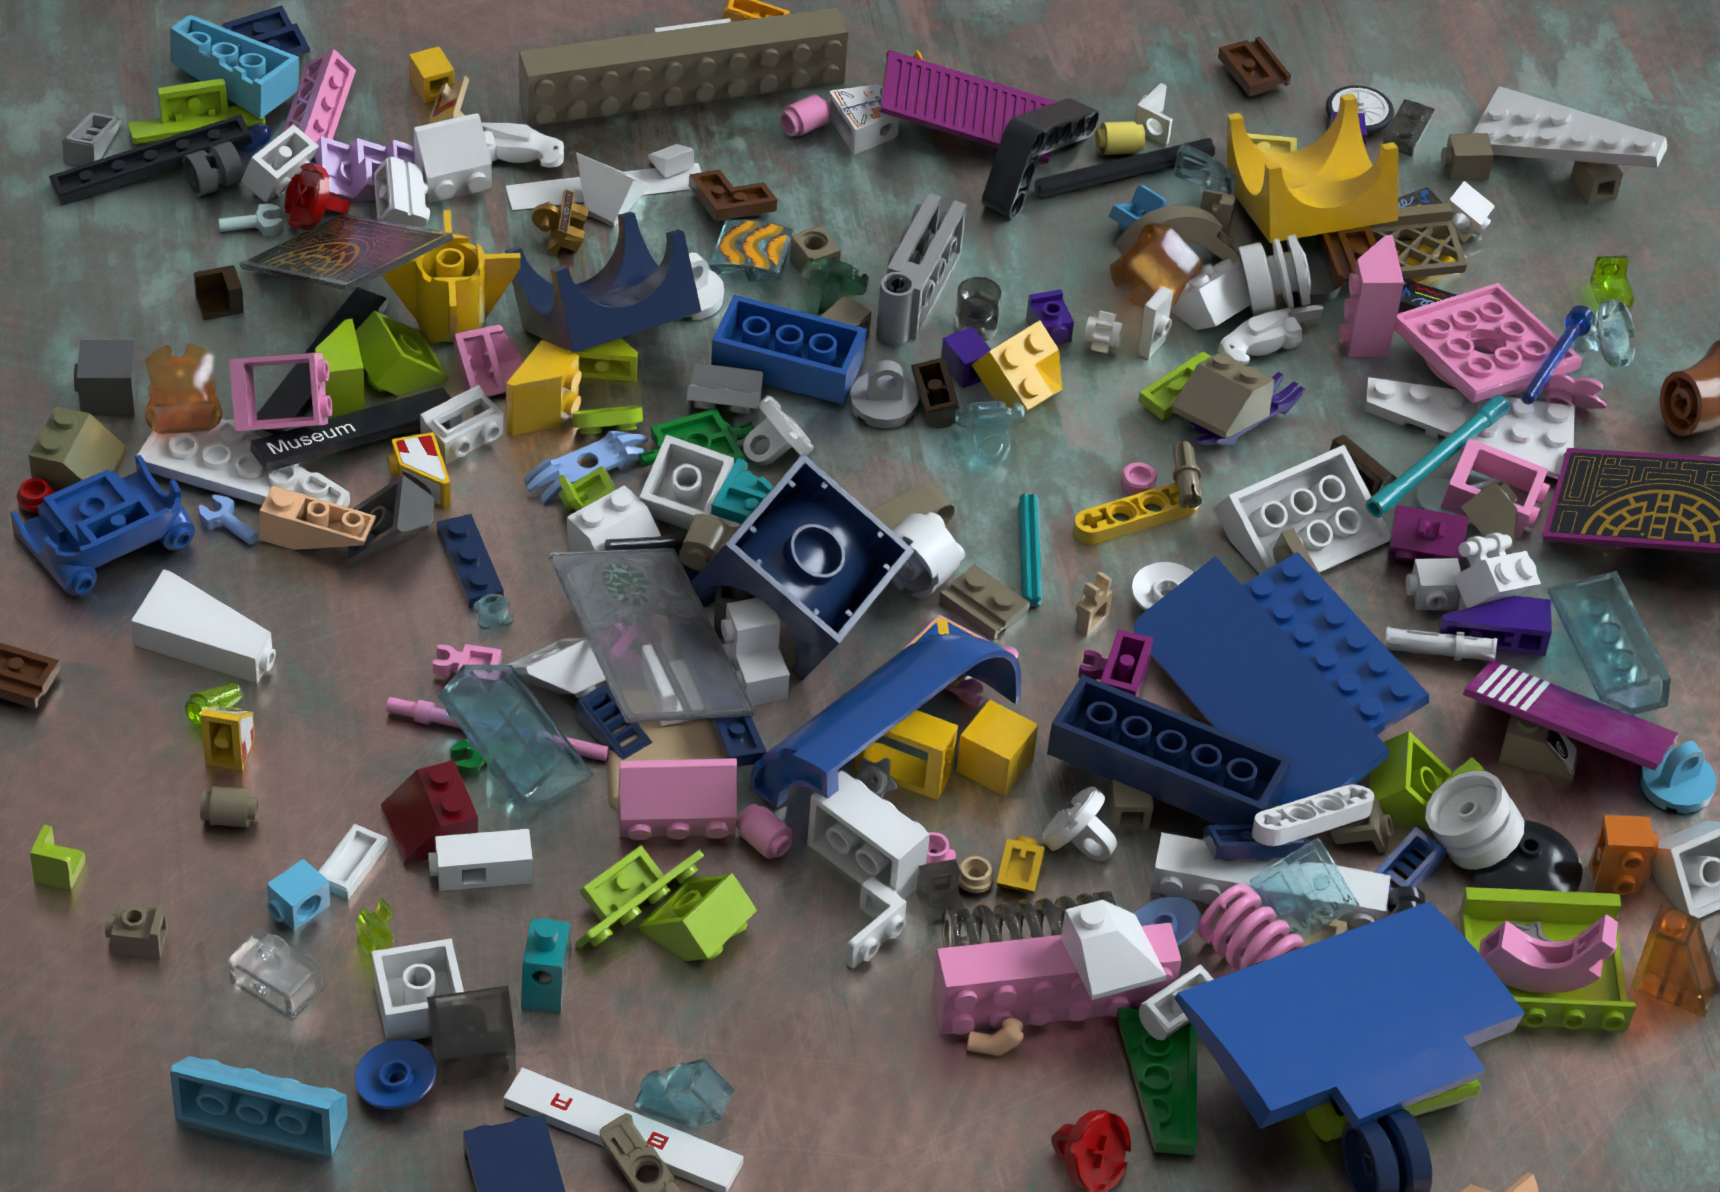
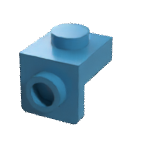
M1140 185L1137 187L1131 202L1113 205L1108 217L1118 222V227L1125 231L1141 216L1158 208L1165 207L1167 200L1145 185Z

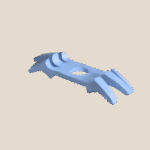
M608 431V434L597 442L554 460L546 458L524 478L527 484L526 489L530 493L542 485L554 481L541 496V502L545 505L563 490L558 480V477L564 474L573 484L600 466H603L606 471L615 467L622 469L631 461L639 460V453L647 452L645 449L632 446L646 443L648 438L645 435L631 434L625 431ZM589 456L595 458L598 464L592 468H583L577 462L580 458Z

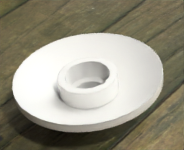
M1157 562L1147 565L1139 570L1133 579V598L1146 611L1194 572L1183 565L1172 562Z

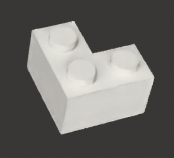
M759 598L727 603L726 619L721 620V630L725 644L720 645L748 707L788 699L790 674L779 649L781 622L777 613Z

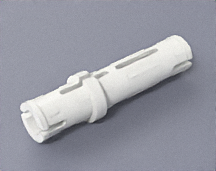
M1387 627L1385 647L1393 651L1454 657L1455 661H1461L1462 658L1495 662L1497 639L1464 636V632H1457L1456 635Z

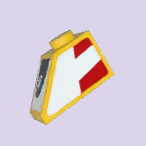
M434 432L392 439V454L386 457L390 476L396 475L398 479L404 475L432 495L435 505L441 508H450V480Z
M221 706L203 709L201 712L205 765L242 771L255 737L253 712Z

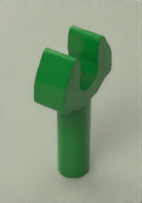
M468 738L460 740L450 748L451 759L470 758L455 762L460 775L468 777L478 776L480 774V767L486 762L523 756L521 741L480 748L472 739Z

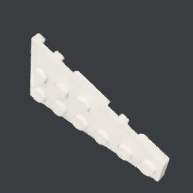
M1500 86L1497 88L1473 133H1488L1494 155L1658 167L1667 150V141L1664 136Z
M1368 377L1364 411L1402 426L1411 423L1426 429V435L1437 439L1439 435L1445 437L1451 435L1493 397L1472 403L1456 389ZM1503 396L1510 404L1509 412L1491 427L1484 429L1473 440L1547 468L1548 472L1546 475L1558 480L1564 460V453L1567 448H1573L1575 406Z

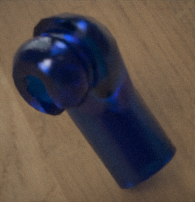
M262 123L253 125L249 128L253 144L236 150L249 153L255 152L270 140V128Z

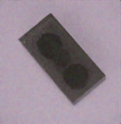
M1404 99L1383 138L1382 144L1394 142L1398 147L1399 153L1413 157L1433 119L1435 109Z

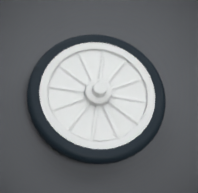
M1350 85L1335 90L1326 101V112L1331 119L1332 112H1338L1340 96L1354 94L1357 98L1358 113L1365 114L1367 134L1383 130L1391 123L1394 116V108L1391 101L1380 91L1367 86Z

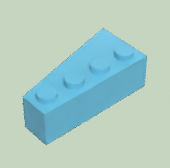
M188 15L170 28V62L200 81L223 78L226 84L227 98L259 119L298 92L299 57L193 15Z

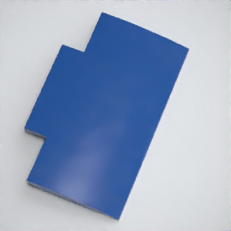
M1430 901L1178 992L1174 998L1260 1129L1334 1100L1354 1128L1479 1079L1486 1069L1471 1047L1514 1031L1525 1014L1512 994L1477 950Z

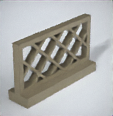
M1451 203L1399 207L1398 221L1370 226L1376 243L1385 235H1393L1396 250L1402 253L1398 259L1403 279L1465 273L1467 270V263L1452 221L1453 209ZM1337 231L1328 233V235L1337 234ZM1318 234V247L1319 249H1323L1324 251L1323 245L1321 243L1322 234ZM1438 237H1447L1443 242L1434 239ZM1415 240L1410 246L1401 242ZM1424 244L1435 250L1428 255L1418 250V248ZM1324 251L1333 286H1335L1337 282ZM1443 253L1454 258L1455 261L1443 262L1438 258ZM1412 257L1422 263L1411 266L1405 263V261ZM1343 281V285L1349 284V281Z

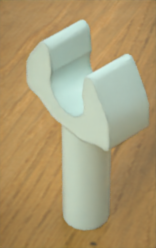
M268 203L260 204L254 215L218 219L220 232L257 228L264 237H269L283 231L280 206Z

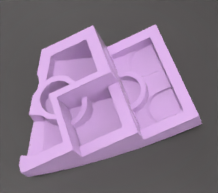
M322 136L315 142L319 146L315 153L316 164L323 166L329 175V195L351 202L376 200L374 172L386 158L392 156L404 160V163H413L415 160L414 146L392 140L387 147L356 138L351 145Z

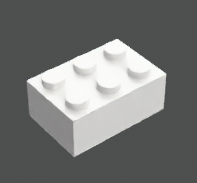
M842 770L838 773L839 791L828 799L816 792L811 795L807 845L860 884L873 876L881 883L891 886L901 898L905 899L924 883L930 833L920 823L910 820L899 812L891 802L881 799L870 791L862 781L852 778Z

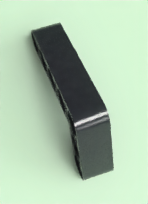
M1067 98L1013 117L1003 132L982 195V205L1009 218L1016 217L1024 204L1039 156L1088 138L1097 126L1100 115L1099 111L1076 100Z

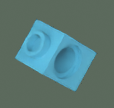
M304 859L267 883L268 911L275 920L279 922L284 921L294 931L330 906L329 881Z

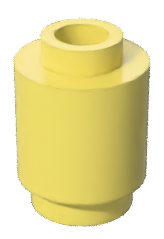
M1134 121L1103 122L1101 128L1096 129L1095 132L1096 148L1101 149L1103 155L1135 154L1136 151H1143L1145 146L1144 127L1142 124H1136Z

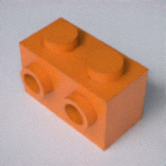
M1603 816L1589 862L1593 893L1639 895L1643 881L1648 880L1650 877L1651 856L1657 855L1659 845L1658 834L1652 833L1650 817Z

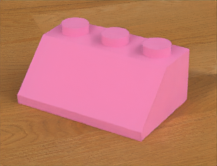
M1385 235L1359 257L1355 273H1351L1349 276L1350 298L1344 300L1345 323H1340L1339 342L1340 344H1345L1348 358L1388 357L1404 285L1393 235Z
M737 758L620 761L618 787L619 836L629 837L632 840L667 836L671 839L679 840L688 836L706 835L709 838L719 839L727 835H735L737 821Z

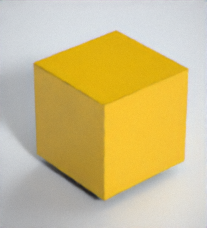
M989 699L960 735L956 772L1005 797L1033 762L1038 724Z

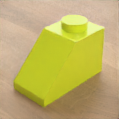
M622 338L575 352L579 355L581 378L637 382L638 352Z

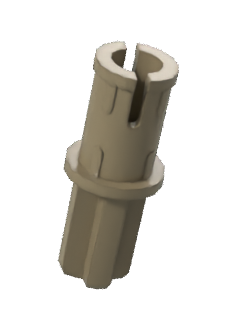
M1182 441L1181 444H1175L1173 447L1175 463L1173 479L1178 484L1180 506L1186 508V499L1188 498L1189 508H1195L1202 503L1199 486L1201 470L1196 466L1194 447L1189 442Z

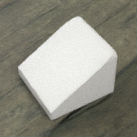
M675 144L649 154L648 159L667 178L694 167V150L690 147Z

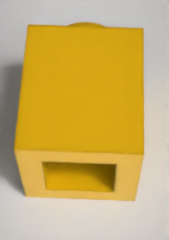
M439 46L409 54V79L424 103L435 101L436 97L440 94L441 86L445 82L449 86L455 83V70Z

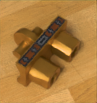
M564 190L561 205L555 207L552 203L546 202L536 206L532 212L531 219L533 224L542 232L550 230L547 253L555 256L560 247L578 252L584 240L585 231L581 229L586 222L589 208L573 202L575 194L573 191Z

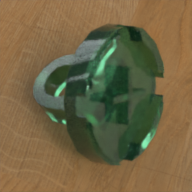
M813 257L803 262L801 269L802 278L808 283L824 289L816 316L820 317L835 304L838 294L858 296L867 292L869 277L866 273L862 274V277L859 276V270L851 264L831 258H820L818 263H813Z

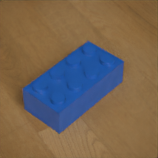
M734 295L712 339L711 365L762 371V384L844 405L851 385L864 360L867 329Z

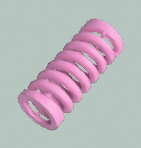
M1247 884L1235 885L1217 897L1206 909L1198 925L1199 936L1209 945L1212 943L1216 953L1226 957L1228 964L1236 970H1241L1297 950L1304 945V940L1299 934L1292 933L1289 935L1290 927L1286 921H1275L1276 913L1271 907H1261L1262 901L1260 896ZM1238 897L1239 899L1229 908L1226 906L1227 903ZM1223 909L1225 913L1218 921L1215 929H1211L1215 916Z

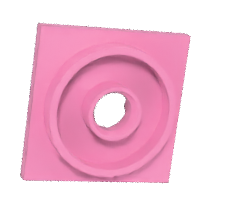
M1499 283L1397 314L1394 330L1424 357L1427 366L1439 379L1457 388L1472 403L1496 395L1509 396L1528 389L1532 384L1547 380L1551 376L1580 369L1583 360Z

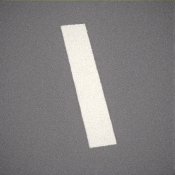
M694 163L693 168L667 178L657 168L625 171L624 173L647 183L648 189L642 195L691 190L688 186L689 175L701 173L699 163ZM580 177L506 185L512 211L535 208L546 202L552 203L553 206L561 205L565 189L575 192L574 203L584 202Z

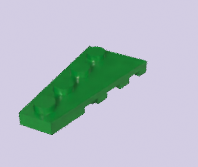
M1118 1008L1116 1018L1154 1152L1195 1155L1197 1148L1196 1030L1189 1022L1164 1040H1157L1144 1028L1139 1017V1009Z

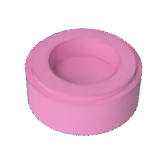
M1136 462L1127 465L1123 469L1121 486L1128 494L1135 495L1156 488L1157 472L1150 465Z

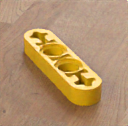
M1175 482L1078 512L1075 516L1073 535L1077 541L1083 544L1094 545L1190 516L1198 511L1199 506L1189 508L1188 498L1186 499V508L1180 506L1178 484ZM1147 504H1156L1160 506L1162 510L1158 512H1151L1147 510L1144 506ZM1121 513L1128 515L1131 519L1122 522L1114 519L1113 515Z

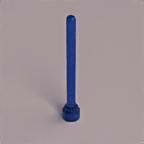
M1578 305L1573 307L1565 318L1566 330L1521 396L1524 404L1530 405L1534 403L1576 338L1586 335L1593 327L1595 315L1588 307Z

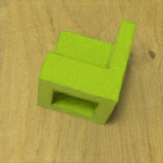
M43 825L30 851L34 882L71 891L85 863L84 851L55 845L52 826Z

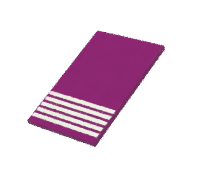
M1496 661L1490 662L1484 667L1463 692L1464 696L1654 771L1663 762L1671 747L1675 745L1679 735L1675 731Z

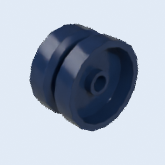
M1400 1109L1377 1118V1121L1372 1120L1354 1128L1350 1122L1344 1125L1341 1135L1342 1155L1346 1173L1354 1192H1430L1432 1186V1164L1429 1149L1418 1122L1409 1111Z

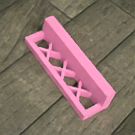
M335 49L328 51L305 65L298 85V92H296L282 133L292 125H295L314 142L321 136L333 140L356 71Z

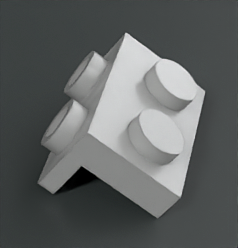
M696 363L693 366L692 383L688 386L687 400L695 401L694 407L715 409L716 404L730 405V412L750 414L751 408L757 409L759 407L763 372Z

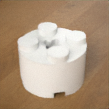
M929 512L927 515L911 514L892 530L915 551L890 582L899 590H902L904 587L914 592L911 595L912 597L926 598L959 568L960 562L965 558L964 549L955 542L939 515L933 512Z

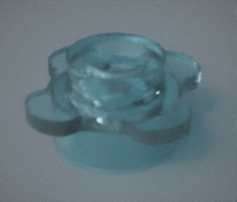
M488 594L474 604V612L479 615L478 626L482 629H490L491 627L495 628L501 625H511L514 621V616L508 610L510 606L509 600L500 594Z

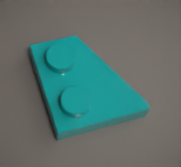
M738 458L711 504V515L741 524L772 489V484L763 476L756 478L747 470L748 463Z

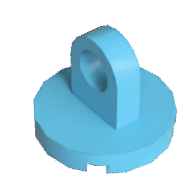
M1688 741L1676 748H1671L1655 771L1643 766L1640 786L1645 796L1657 807L1667 810V807L1677 809L1676 813L1687 814L1700 811L1710 803L1716 789V774L1711 765L1704 760L1705 754L1694 741Z

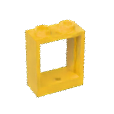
M915 710L883 736L928 752L927 761L878 742H873L855 756L854 769L858 771L861 769L860 761L862 758H866L875 764L884 758H888L891 761L889 775L898 786L938 800L952 776L958 725Z

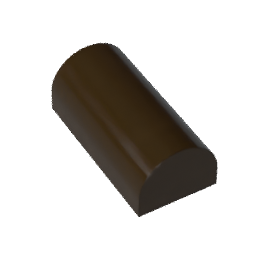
M945 357L911 365L927 423L934 428H946L955 424L960 418L961 412Z
M1340 435L1332 440L1329 451L1345 445L1371 497L1385 485L1391 484L1397 479L1394 474L1346 435Z

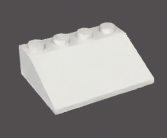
M1345 445L1230 494L1213 507L1230 542L1259 575L1276 565L1272 550L1281 532L1292 528L1295 529L1319 573L1390 542L1391 536L1383 518L1373 517L1367 511L1366 501L1371 498V495Z

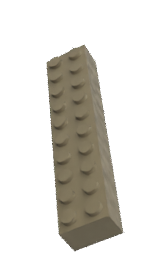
M837 7L519 51V102L527 125L537 126L845 82L848 30Z

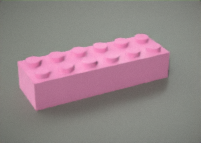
M1171 923L1141 926L1167 975L1166 980L1091 1000L1061 940V935L939 948L936 953L931 998L940 1035H962L970 1031L988 1029L1000 1030L1002 1029L1003 1020L1006 1018H1016L1023 1025L1040 1026L1049 1022L1082 1021L1086 1018L1101 1016L1116 1017L1118 1008L1139 1009L1143 1002L1176 981L1179 977L1182 960Z

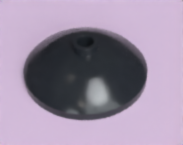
M1524 820V834L1518 846L1506 858L1489 867L1477 870L1468 869L1470 878L1476 888L1577 892L1583 875L1580 856L1570 841L1551 827L1530 820Z

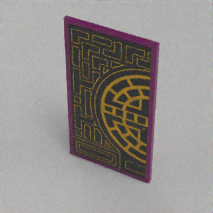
M1567 448L1564 453V460L1545 529L1542 533L1543 541L1720 553V457Z

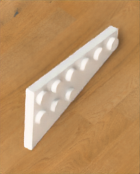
M183 388L179 389L137 454V456L141 455L150 473L262 505L272 485L344 507H348L350 504V492L318 472H308L300 467L299 463L266 472L250 451L251 441L262 437L250 430L235 431L233 419H223L215 414V409L205 402L199 404L191 399L190 393Z

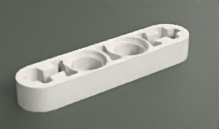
M1350 784L1261 811L1254 818L1252 837L1261 844L1279 846L1367 818L1372 811L1374 793L1364 786Z

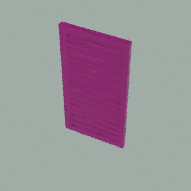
M892 50L886 53L880 113L988 146L999 147L1005 127L1013 117L1055 103L1051 99ZM1050 152L1040 155L1038 161L1048 163Z

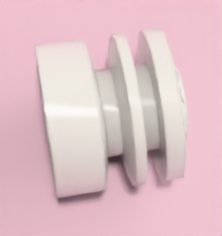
M1295 234L1287 236L1289 252L1283 253L1279 238L1273 239V255L1266 256L1260 242L1238 247L1240 261L1243 262L1252 303L1250 307L1253 317L1275 311V296L1279 295L1283 296L1288 308H1294L1293 292H1298L1302 306L1311 303L1309 267L1305 252L1299 245Z

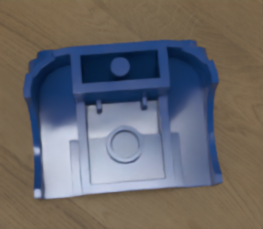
M141 455L135 456L137 472L124 478H120L116 471L110 472L109 469H106L44 497V503L37 506L39 516L22 523L16 511L10 513L13 533L67 594L77 596L88 593L94 587L97 579L95 568L156 540H159L169 550L183 549L192 541L195 527L181 504V490L175 479L170 480L169 494L165 493L152 477Z

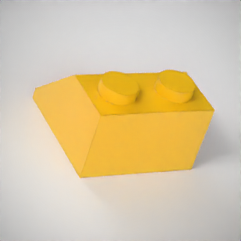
M544 340L540 341L506 383L507 434L514 436L561 427L567 418L572 415V412L578 411L581 404L579 383L582 375L581 371H579L578 354Z

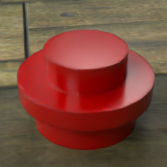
M31 478L25 480L17 492L18 505L26 511L38 512L37 506L43 504V498L53 494V490L43 479Z

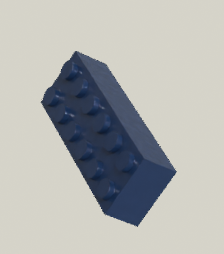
M1084 675L1081 676L1051 724L1047 754L1109 780L1113 779L1150 794L1153 798L1219 825L1253 824L1257 813L1274 808L1286 788L1292 761L1289 757Z

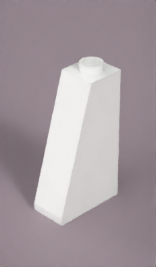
M163 569L131 620L134 646L250 682L258 683L264 671H269L275 661L276 651L272 649L271 632Z

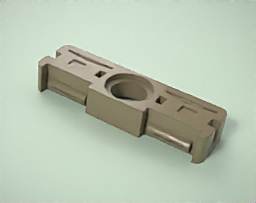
M625 1113L600 1129L599 1134L603 1145L635 1192H680L675 1185L673 1175L652 1144L650 1146L647 1144L634 1125L631 1114ZM652 1165L659 1170V1175L654 1182L642 1183L636 1179L637 1171L642 1166Z

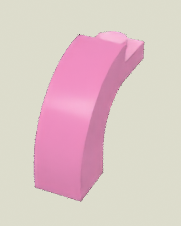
M1605 914L1572 939L1548 942L1535 939L1508 921H1504L1481 940L1479 954L1505 985L1535 993L1569 992L1590 985L1601 978L1603 960L1608 959L1617 947L1616 933L1618 922Z

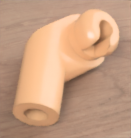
M1006 1018L1003 1020L1002 1029L993 1035L970 1031L966 1051L993 1056L1004 1055L1018 1046L1023 1040V1024L1016 1018Z

